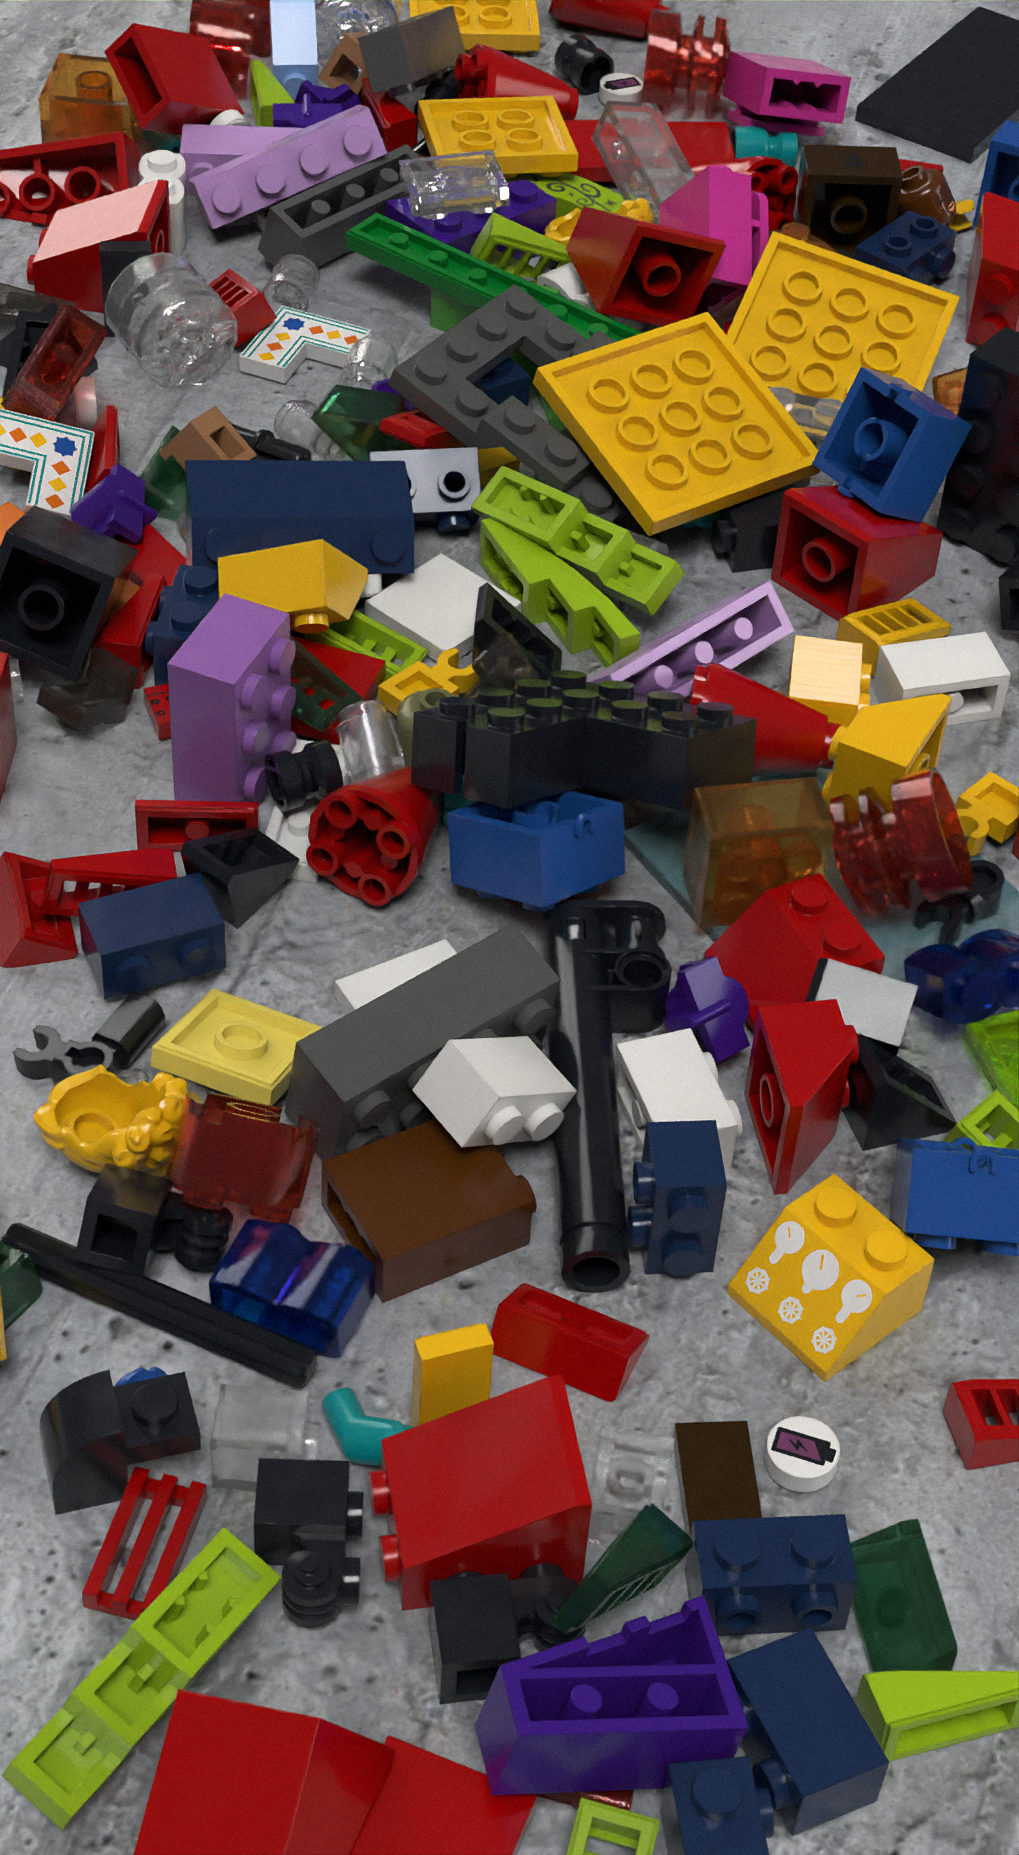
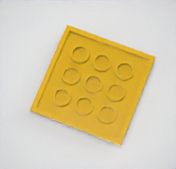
M773 231L727 332V336L799 426L827 435L861 367L903 379L923 392L960 296Z
M708 312L538 367L532 382L648 536L817 475L821 471L812 464L819 450Z

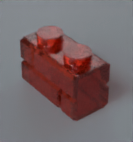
M62 303L13 382L1 405L5 410L54 422L107 336L108 331L103 325L72 305Z

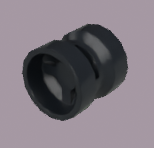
M575 34L563 40L556 51L554 61L556 69L568 80H572L573 84L586 94L598 93L601 78L614 73L613 59L602 49L596 48V45L584 35Z
M326 739L305 744L301 752L292 754L288 750H282L268 754L265 757V774L268 787L275 804L282 812L303 807L306 799L313 797L321 801L327 794L343 786L342 770L334 748Z

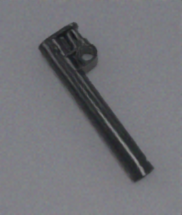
M569 900L557 903L552 910H547L541 921L543 959L561 979L553 1004L554 1012L547 1025L549 1060L577 1090L576 1094L562 1111L564 1113L562 1123L553 1132L558 1230L561 1248L560 1266L562 1279L569 1287L581 1292L598 1293L607 1292L619 1287L628 1279L631 1272L612 1033L652 1032L663 1024L666 1017V1002L669 995L672 968L670 962L666 959L665 953L658 945L666 931L665 916L659 907L649 902L637 900ZM635 921H639L641 924L639 935L635 933Z

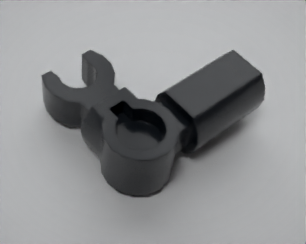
M922 821L903 835L898 845L897 856L944 890L943 897L934 896L927 898L919 904L916 910V928L921 930L932 921L945 923L940 929L938 943L945 948L959 940L964 923L969 925L977 919L989 918L996 914L1000 908L1005 878L1003 871L996 864L985 860L970 861V856Z
M132 991L94 1034L92 1041L78 1043L69 1039L67 1042L61 1041L60 1034L54 1028L37 1025L33 1029L36 1046L41 1051L28 1052L17 1047L13 1051L17 1070L23 1076L30 1079L51 1077L54 1083L57 1084L70 1076L89 1071L101 1064L106 1067L108 1072H112L118 1077L117 1071L119 1068L125 1070L165 1024V1014L156 999Z

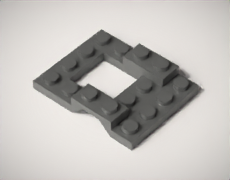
M513 284L393 369L388 385L467 447H477V449L505 448L533 470L539 482L580 499L589 513L618 525L631 514L567 428L559 432L513 395L498 405L483 391L473 385L475 381L518 350L541 367L617 342L601 330L586 340L570 325L561 321L539 304L530 294Z

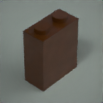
M437 1118L322 1161V1207L382 1303L529 1245L532 1214L536 1212L537 1204L534 1192L527 1179L522 1175L515 1176L504 1160L501 1145L461 1147Z

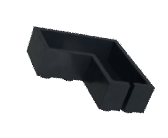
M1005 326L970 353L958 417L972 425L946 475L936 529L943 532V535L1009 568L1019 559V332Z
M559 670L552 672L550 680L520 679L515 682V688L512 689L482 688L478 690V697H444L439 699V706L414 712L411 784L455 795L462 791V775H464L463 798L506 809L580 787H586L685 811L752 789L757 719L733 714L734 706L726 703L702 702L696 706L683 703L684 696L680 693L654 691L646 695L634 692L635 685L630 682L611 680L596 684L587 682L586 673Z

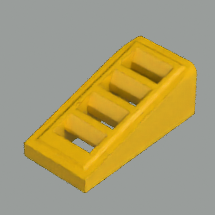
M908 598L857 611L841 618L838 624L836 640L863 644L862 663L872 664L871 675L874 677L880 646L945 637L950 634L952 625L915 599Z

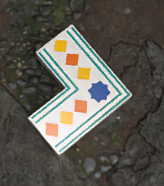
M281 306L275 313L277 317L275 321L262 329L239 355V371L285 384L305 358L352 370L372 345V330Z
M0 408V465L31 472L24 512H27L36 505L72 521L71 507L84 495L95 432Z

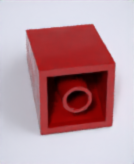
M155 180L57 210L48 229H42L39 249L36 255H30L28 259L27 282L29 285H34L36 305L47 306L54 301L58 308L104 313L100 241H151L155 309L172 267L168 180Z
M988 191L982 197L967 275L966 342L978 347L1005 326L1019 332V202Z
M584 206L565 249L599 313L666 326L693 317L726 248V244L723 240Z
M838 485L790 488L783 493L771 580L838 622L841 618L851 613L896 602L935 576L943 532L924 521L919 523L879 513L859 497L858 499H853L840 493L837 490Z
M563 1375L545 1377L381 1440L380 1470L368 1471L369 1498L373 1517L386 1516L389 1535L379 1536L381 1572L384 1583L397 1581L402 1611L428 1608L430 1581L447 1579L451 1575L465 1571H476L484 1575L507 1573L508 1580L518 1579L520 1573L530 1566L551 1563L560 1566L564 1571L565 1577L575 1580L582 1587L592 1501Z
M178 1689L133 1855H349L391 1767L395 1749L322 1718Z

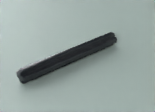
M22 1223L11 1224L6 1234L0 1240V1258L4 1262L292 1386L304 1387L314 1373L317 1365V1351L315 1348L149 1277L143 1276L142 1278L74 1260L76 1246Z

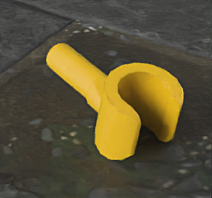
M971 199L960 202L955 200L957 209L950 220L949 228L958 232L973 227V223L967 219L965 213L974 209V202Z

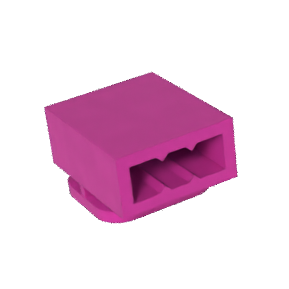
M730 50L722 96L737 104L736 108H728L727 118L741 126H760L766 131L796 132L799 135L825 136L826 126L819 123V121L843 124L851 77L813 60Z
M708 165L659 205V224L723 240L726 244V248L693 316L705 312L712 316L746 292L769 241L768 200L766 195L751 191L750 175L734 172L725 165Z

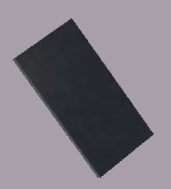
M978 6L857 105L855 121L972 164L989 149L991 139L1006 120L1019 122V20Z

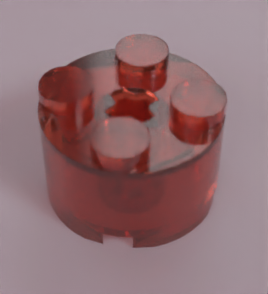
M192 0L189 34L207 38L235 96H246L255 7L222 0Z
M187 1092L166 1177L173 1181L172 1187L183 1191L181 1200L202 1208L221 1210L223 1209L224 1201L228 1200L251 1205L249 1214L254 1217L276 1223H290L292 1211L302 1206L321 1125L315 1120L300 1115L298 1125L292 1126L279 1122L282 1109L213 1093H207L204 1104L195 1092Z

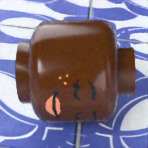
M922 165L912 166L902 171L903 180L896 219L911 210L922 216L932 217L939 224L949 228L950 220L953 218L957 206L942 171L924 169Z

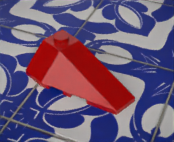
M121 131L0 150V217L49 227L57 210L138 186V165L141 159L139 145Z

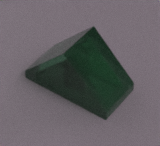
M336 384L328 391L309 417L353 461H368L370 452L410 450L408 443L386 435L379 429L382 418L406 412L405 397L399 394Z

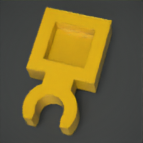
M456 648L447 649L438 656L437 665L432 668L418 660L379 684L378 703L397 716L400 703L407 696L418 691L440 688L459 697V693L469 692L478 686L480 665L474 662L466 668L458 669L459 650Z
M990 771L958 796L955 809L945 815L940 835L946 839H949L954 834H963L969 837L965 848V853L969 856L977 855L983 850L987 835L1002 844L1017 832L1019 823V788Z

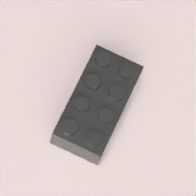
M511 923L296 1042L285 1114L322 1161L391 1136L405 1128L409 1129L428 1122L434 1115L412 1089L448 1040L528 1036L542 1051V1041L548 1021L554 1012L553 1004L561 979L518 928Z

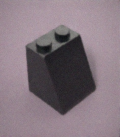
M34 505L6 531L0 546V651L76 683L94 650L95 640L107 625L121 598L139 550Z

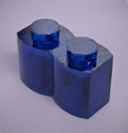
M1004 929L985 930L972 935L959 946L946 943L929 945L915 951L904 960L906 982L918 985L913 1005L947 1022L970 1024L991 1016L1002 1006L1019 1009V934Z
M247 1219L209 1280L210 1300L212 1305L315 1348L319 1356L340 1358L376 1294L375 1266L361 1251L349 1244L309 1241L294 1226L283 1221L276 1220L270 1222L261 1219Z

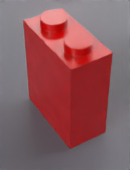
M132 23L104 51L142 130L182 136L183 124L210 125L217 115L230 109L237 110L242 115L244 114L206 37Z

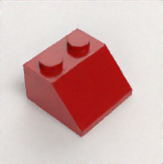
M817 873L765 890L704 952L703 959L717 956L723 975L734 978L743 986L749 1001V1012L746 1021L754 1031L758 1006L806 1001L819 958L833 959L882 974L886 956L822 874Z
M837 999L758 1006L744 1096L774 1195L786 1194L790 1191L835 1137L841 1108H847L849 1105L850 1089L847 1076L849 1066L855 1065L858 1062L859 1044L854 1026L845 1025Z

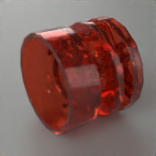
M652 9L642 106L671 108L678 88L686 89L687 109L690 111L695 110L697 91H707L705 112L716 113L717 104L723 94L731 47L726 25L727 17L716 16L714 36H704L705 14H698L692 34L683 33L681 12Z
M929 767L892 779V809H888L883 798L874 787L860 789L858 803L851 794H844L830 799L828 808L836 863L851 897L867 921L887 916L889 903L897 912L910 909L912 902L911 879H915L919 889L929 902L973 890V870L965 834L949 789L936 767Z

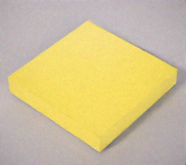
M211 989L152 1047L150 1066L270 1109L289 1088L296 1042L323 1027L217 989Z

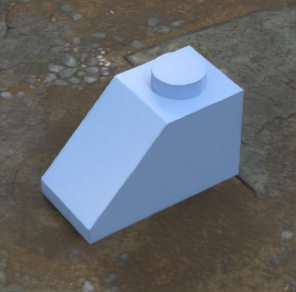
M270 0L271 73L288 92L293 101L296 99L301 83L305 80H309L313 85L318 86L315 0Z

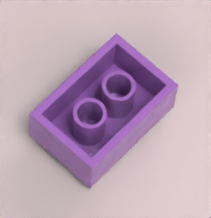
M224 593L167 663L174 800L258 802L262 799L268 787L265 774L266 755L282 750H288L292 753L296 746V733L291 731V712L295 704L296 690L291 686L290 667L294 660L296 647L295 642L290 640L289 613Z

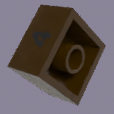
M802 144L798 184L796 187V204L793 213L795 223L792 233L793 238L854 259L857 245L896 220L903 180L896 147Z

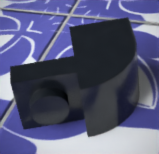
M109 1370L86 1376L57 1393L44 1408L39 1422L42 1453L55 1515L121 1501L128 1485L127 1465L201 1449L200 1430L185 1372L113 1386Z

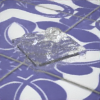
M493 149L398 160L400 180L413 217L421 216L422 218L433 220L444 218L449 212L466 210L476 214H484L494 211L496 207L509 205L508 185Z

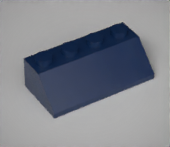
M185 460L186 565L207 566L212 569H218L219 557L323 539L367 568L368 573H414V514L405 461Z

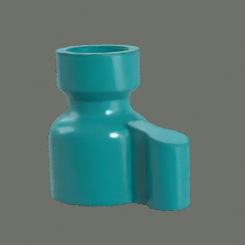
M733 125L731 127L729 135L735 158L753 156L773 157L795 168L798 156L796 132H779L775 136H770L760 126Z

